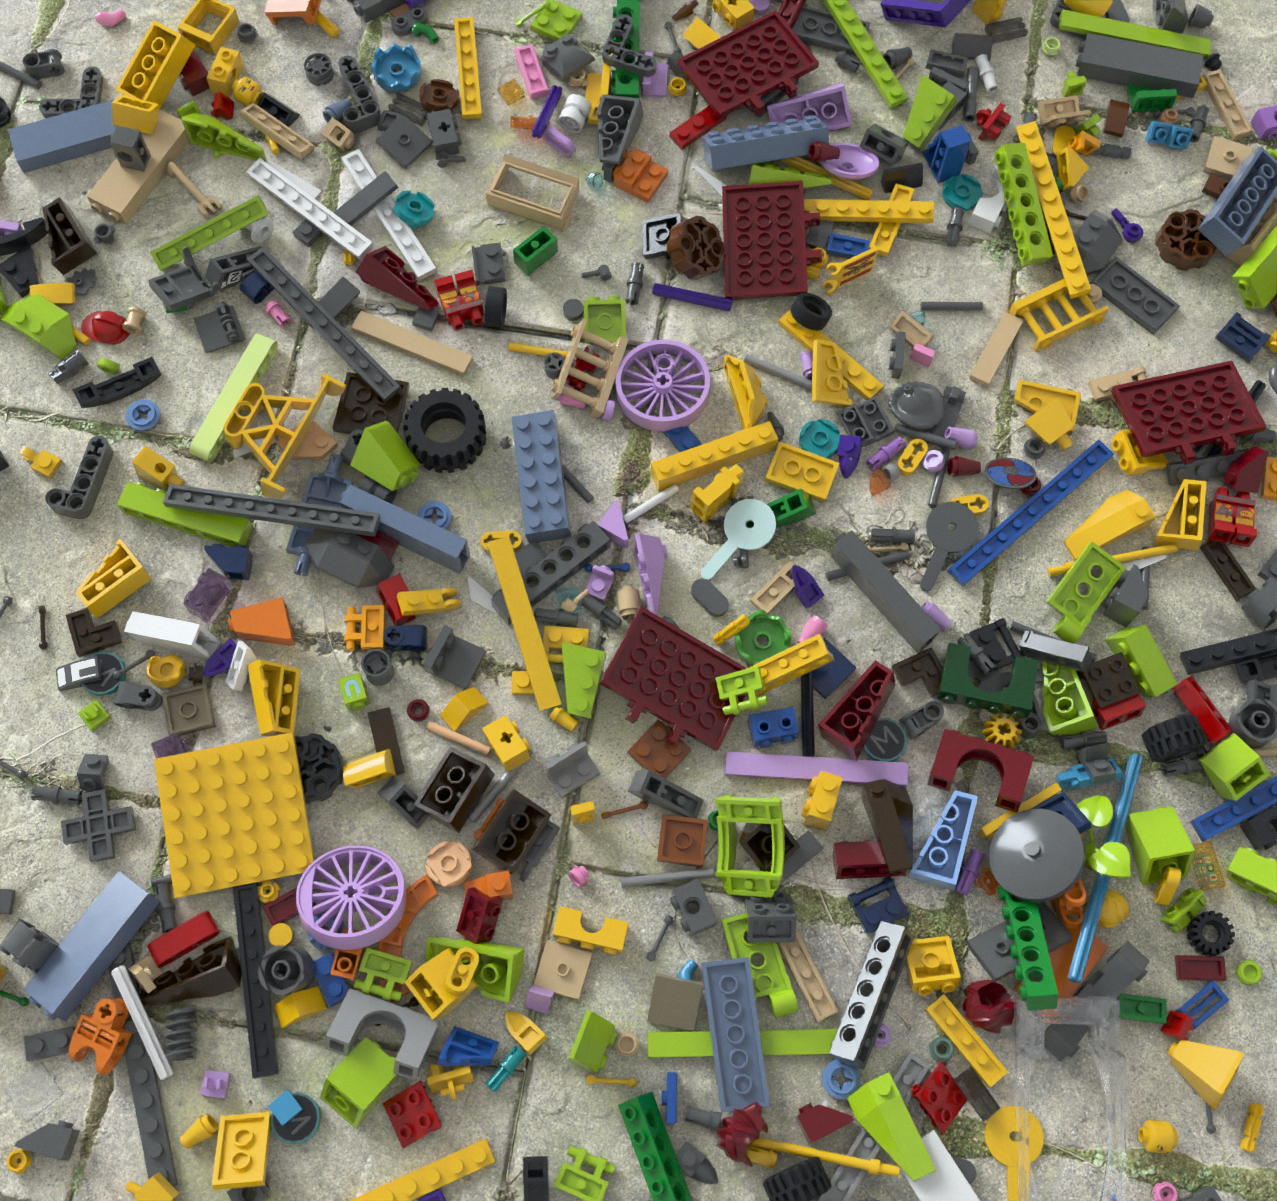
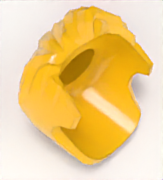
M175 654L161 658L152 656L148 662L147 676L150 682L158 688H172L185 676L186 666L184 661Z
M1107 890L1098 921L1100 927L1115 928L1129 916L1128 902L1121 893ZM1089 896V898H1087L1086 904L1084 905V908H1085V909H1084V912H1085V913H1086V910H1087V906H1088V902H1089L1090 896Z

